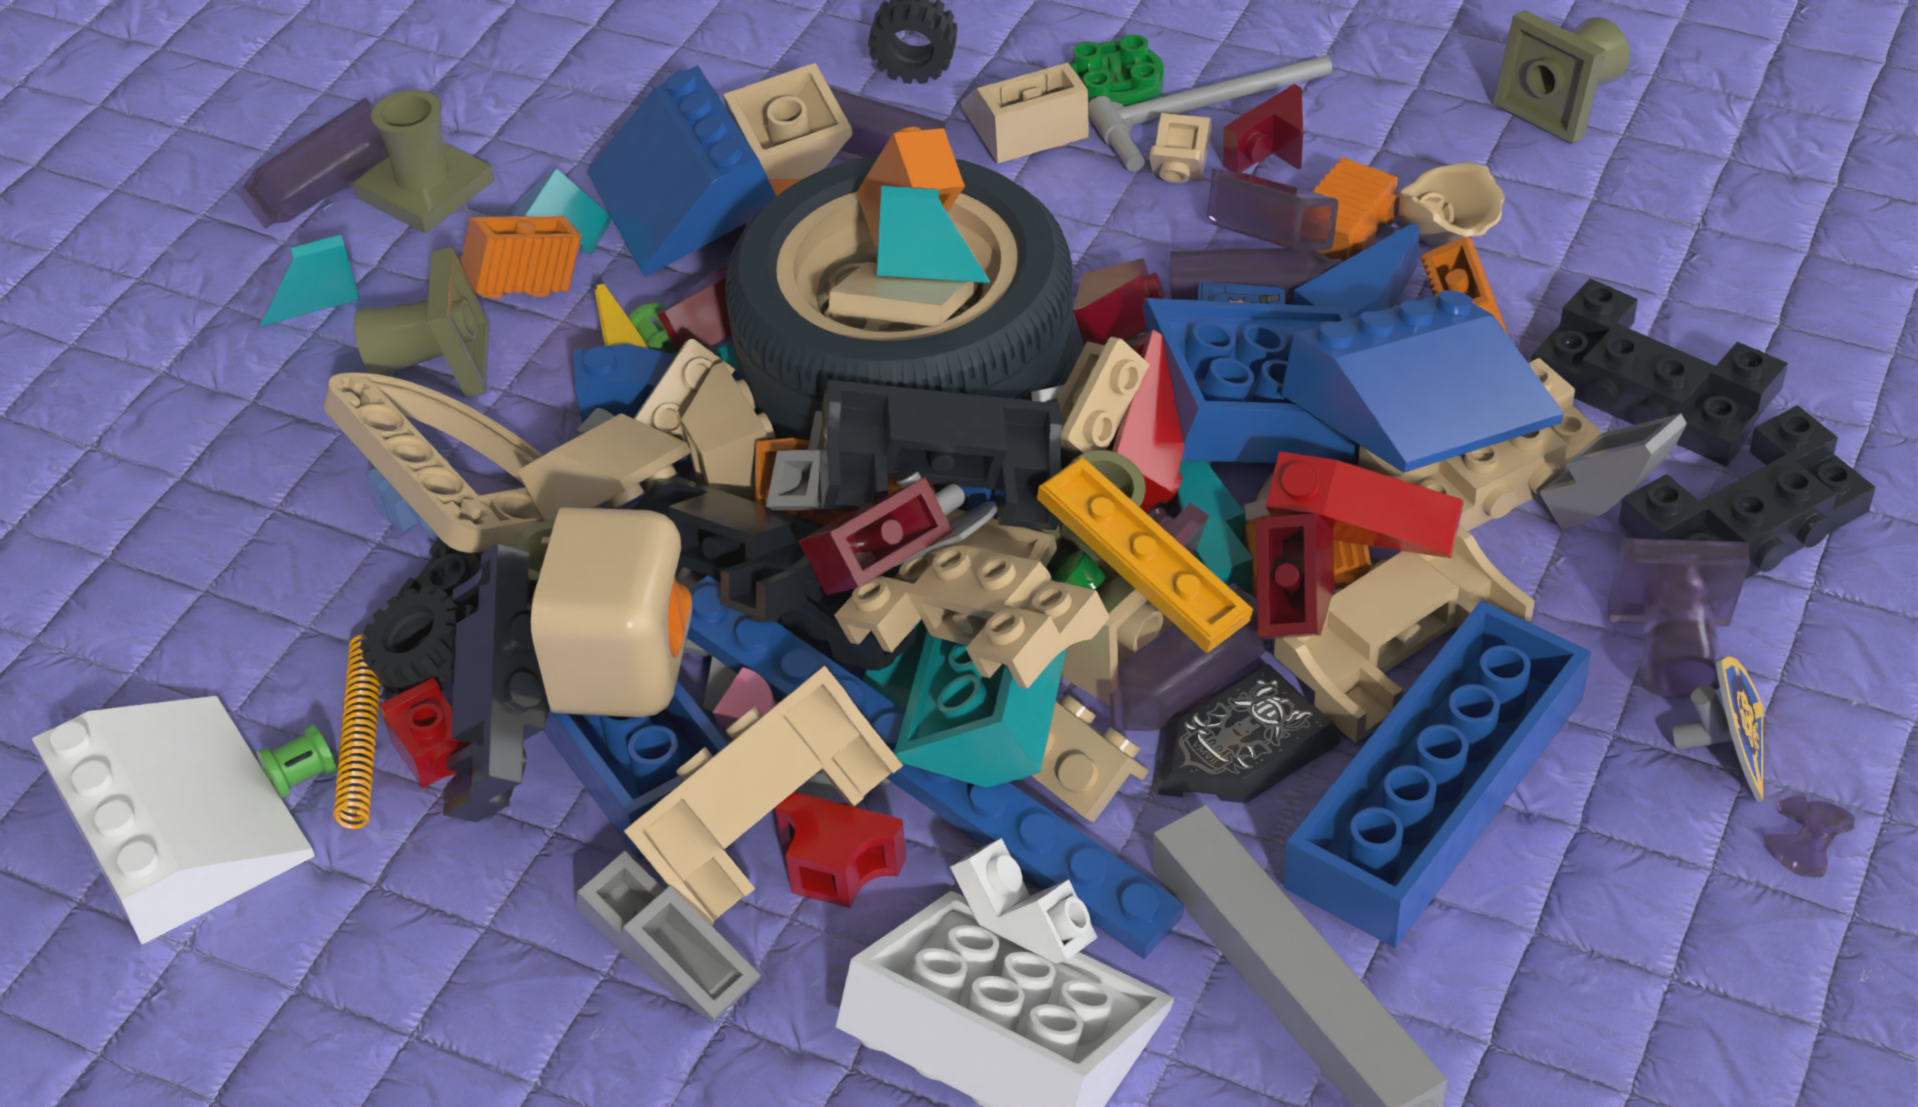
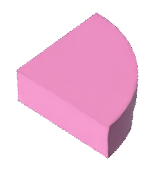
M742 667L713 711V714L720 727L729 728L754 706L764 715L775 706V700L767 682L756 672Z

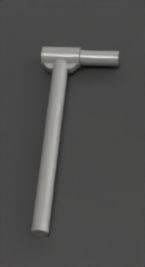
M1326 55L1125 107L1120 103L1112 102L1106 96H1099L1088 104V116L1106 144L1113 146L1126 168L1131 172H1136L1144 166L1145 159L1129 136L1133 125L1158 119L1161 113L1178 114L1330 75L1332 73V64L1330 58Z

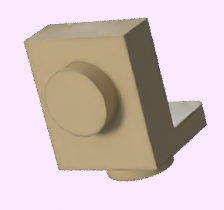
M1161 113L1156 144L1151 146L1149 155L1153 176H1160L1163 180L1171 183H1185L1189 179L1202 181L1211 132L1210 118Z

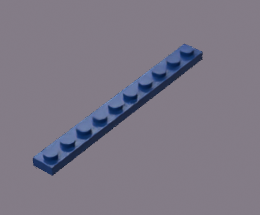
M709 575L689 591L692 597L693 609L687 635L690 641L737 674L742 667L759 674L769 685L774 700L777 702L782 701L820 668L825 666L894 754L905 710L776 621L767 623L750 621L745 617V613L720 605V583ZM904 763L895 773L889 774L886 779L980 845L985 846L1002 838L1010 856L1017 862L1021 873L1044 890L1069 880L1078 899L1086 906L1090 922L1142 959H1145L1183 917L1185 903L1009 782L984 788Z

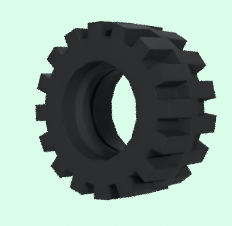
M885 0L880 5L879 10L876 11L868 40V47H871L869 52L871 59H878L876 67L881 72L886 69L889 70L888 77L895 81L898 76L904 77L903 83L912 84L913 79H918L919 84L928 83L929 76L934 80L939 78L942 70L946 71L950 66L957 40L958 28L957 23H953L954 15L951 10L944 12L945 4L940 0H937L935 3L929 0H890L888 3ZM904 30L917 31L925 35L931 43L924 46L909 45L901 41L895 33Z
M422 586L419 594L412 588L404 591V598L400 600L396 596L387 601L389 607L385 611L378 609L373 614L376 622L374 624H367L363 631L364 635L368 638L361 641L360 647L364 653L362 657L365 663L393 694L399 695L431 678L435 679L440 691H443V683L449 681L451 684L454 683L455 645H452V636L456 632V624L467 618V616L453 599L439 588L434 591L432 587ZM427 636L420 645L410 650L420 639Z

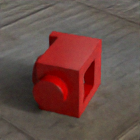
M434 678L379 704L392 745L422 788L457 772L447 769V757L472 743L451 738L453 709L442 695L439 685Z

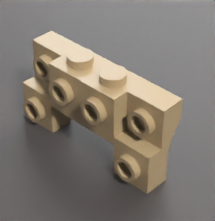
M1537 358L1528 364L1563 411L1564 415L1560 424L1405 473L1360 446L1358 467L1462 499L1464 505L1459 525L1466 531H1470L1493 518H1501L1513 508L1537 496H1541L1539 492L1567 469L1566 463L1604 432L1573 406L1575 389L1545 362Z
M1459 525L1451 559L1401 551L1389 560L1377 562L1367 574L1345 588H1338L1333 591L1321 636L1275 638L1274 657L1315 691L1314 706L1356 744L1377 730L1402 699L1403 689L1384 673L1452 628L1458 629L1481 600L1529 623H1532L1535 600L1502 575L1485 556L1473 535Z
M957 543L947 546L937 555L928 553L905 562L893 579L877 576L859 588H855L852 596L834 615L850 643L859 645L872 630L882 649L888 652H893L922 619L931 636L968 645L966 650L980 676L990 678L1001 664H1006L1018 687L1026 689L1031 686L1046 666L1060 652L1077 642L1093 639L1110 618L1096 590L1053 581L1050 573L1040 561L1030 557L1022 558L998 553L984 547L975 548Z
M825 666L820 668L764 715L754 706L725 730L733 739L728 745L714 756L706 747L676 770V773L683 782L624 830L668 886L671 885L711 926L718 917L742 897H746L755 890V887L723 849L733 843L819 770L823 772L850 806H855L864 798L865 794L889 774L895 773L903 766Z

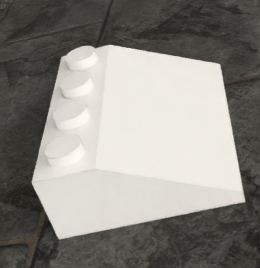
M217 696L92 710L32 738L54 787L142 945L315 857L312 847Z
M951 890L851 959L836 1028L858 1038L866 1047L883 1051L914 1067L922 1076L939 1080L969 1095L977 1104L983 1107H1104L1171 1010L1174 997L1080 952H1077L1066 961L1055 964L978 925L966 898Z

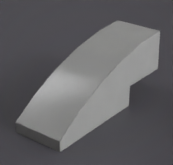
M1682 414L1601 433L1566 463L1567 469L1539 492L1561 530L1587 523L1607 512L1658 468L1676 446L1687 424Z
M626 851L621 853L577 891L576 910L602 936L661 987L712 1023L760 980L761 975L671 885L664 890Z

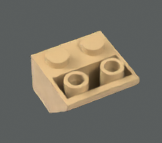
M1069 63L976 88L961 100L964 113L997 163L1016 160L1029 154L1053 147H1061L1089 137L1088 89Z
M724 362L712 367L681 420L687 444L691 450L690 457L697 483L755 502L756 442L776 440L767 415L764 412L756 415L754 412L755 403L745 380L735 381Z
M621 413L523 466L517 472L544 520L551 521L556 519L557 513L562 507L604 509L602 503L605 501L610 509L620 507L644 493L639 482L643 481L648 490L656 482L677 474L672 463L690 454L691 450L686 442Z

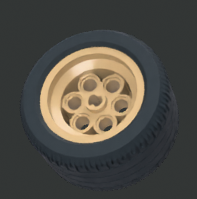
M879 156L852 160L823 169L787 188L767 204L741 233L729 259L725 282L726 303L738 379H744L755 403L754 412L756 415L763 412L767 415L776 439L797 438L810 441L815 411H822V401L828 380L1002 398L1013 397L1014 399L1031 401V392L1065 385L1075 366L1072 260L1062 229L1049 209L1028 190L1002 174L984 166L955 158L965 187L947 213L991 283L974 282V294L939 327L835 314L833 311H829L830 290L864 263H877L878 250L875 248L856 192Z

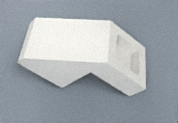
M1002 838L982 846L950 866L978 925L1055 964L1068 960L1098 938L1090 923L1088 910L1084 903L1078 899L1069 880L1033 895L1029 894L1022 880L1021 870L1017 862L1010 856Z

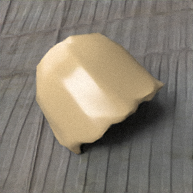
M1459 162L1432 168L1422 173L1413 183L1405 186L1398 194L1400 199L1399 215L1402 217L1403 223L1406 225L1416 224L1420 227L1419 240L1436 246H1443L1463 237L1472 238L1486 234L1489 228L1498 224L1505 201L1503 191L1496 184L1489 168L1473 162Z

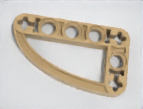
M341 373L329 379L323 404L327 415L449 547L462 552L476 553L486 551L497 543L510 546L513 539L521 531L531 525L545 521L526 487L478 495L406 417L430 425L467 444L495 462L524 485L517 470L543 455L499 423L449 396L406 380L371 373Z

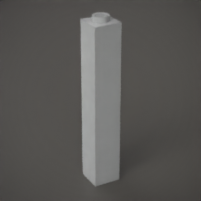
M1207 805L1196 809L1153 833V872L1176 898L1185 903L1184 909L1352 1107H1444L1447 1086L1445 1075Z

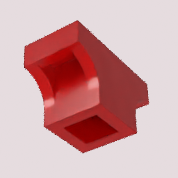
M796 792L791 793L776 806L781 847L788 849L786 860L793 894L851 909L857 893L864 884L881 876H899L907 858L902 819L864 810L856 805L850 806L847 802L836 803Z

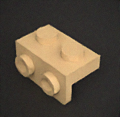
M1110 337L1105 346L1087 341L1056 401L1060 406L1062 422L1060 455L1075 459L1090 451L1106 450L1112 441L1150 365L1122 339Z
M687 340L633 419L687 443L681 419L714 365L722 362L725 363L731 374L735 369L696 340Z
M1066 694L1061 703L1057 700L1055 702L1041 772L1031 776L1081 816L1094 823L1130 773L1143 781L1149 770L1134 759L1140 750L1139 747L1112 727L1108 729L1105 735H1102L1090 726L1096 715L1073 697Z

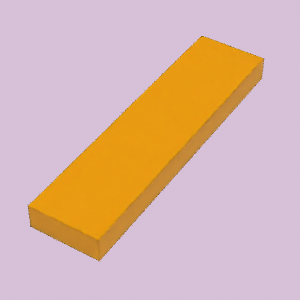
M1079 458L1039 486L1037 500L1206 653H1209L1250 621L1253 612L1252 607L1085 458Z

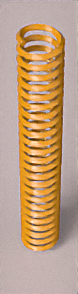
M364 634L354 637L348 646L338 772L336 776V795L334 798V820L339 825L349 829L362 828L370 821L369 815L371 811L369 808L371 807L370 800L372 798L371 785L374 774V748L376 746V726L378 723V704L380 701L379 690L381 680L372 670L357 668H369L365 662L358 661L364 660L362 655L359 654L363 653L361 649L355 650L361 646V642H356L367 638ZM357 674L373 675V677L358 676ZM356 681L372 682V684L357 683ZM356 688L372 689V691L357 690ZM356 695L371 696V698H366V697H359V698H358V697H356ZM356 702H360V703H370L371 705H362V704L357 705V704H355V703H356ZM354 710H369L370 712H356ZM353 717H368L370 719H355ZM353 724H360V725L366 724V725H369V726H368V727H364V726H354ZM353 732H368V734H355ZM352 739H366L368 741H353ZM351 746H364V747H367V748H366V749H360V748H352ZM351 754H365L366 756H354ZM350 761H363L366 763H351ZM361 768L364 769V771H353L350 769ZM348 776H362V777H364V778H362V779H357V778H351V777H348ZM359 783L363 784V786H352L349 784ZM348 791H360V792H363V793H361V794H354V793H349ZM355 798L360 799L362 801H351L347 799ZM349 806H358V807H361V808H360V809H352V808H347V807H349ZM341 810L361 816H348L343 814ZM340 817L349 821L363 820V822L360 824H349L343 822Z

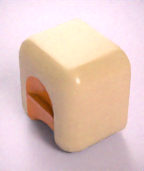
M560 508L555 519L551 537H543L541 541L544 561L531 610L532 639L549 707L555 714L641 718L658 714L669 705L674 696L693 610L690 592L687 587L677 582L675 577L681 552L680 533L675 524L666 515L651 510Z

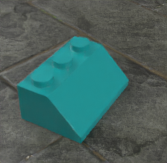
M927 630L894 755L901 763L984 788L1013 780H1021L1030 775L1040 773L1067 648L1060 652L1046 666L1031 686L1026 689L1018 687L1006 664H1001L990 678L980 676L966 650L968 645L933 637Z

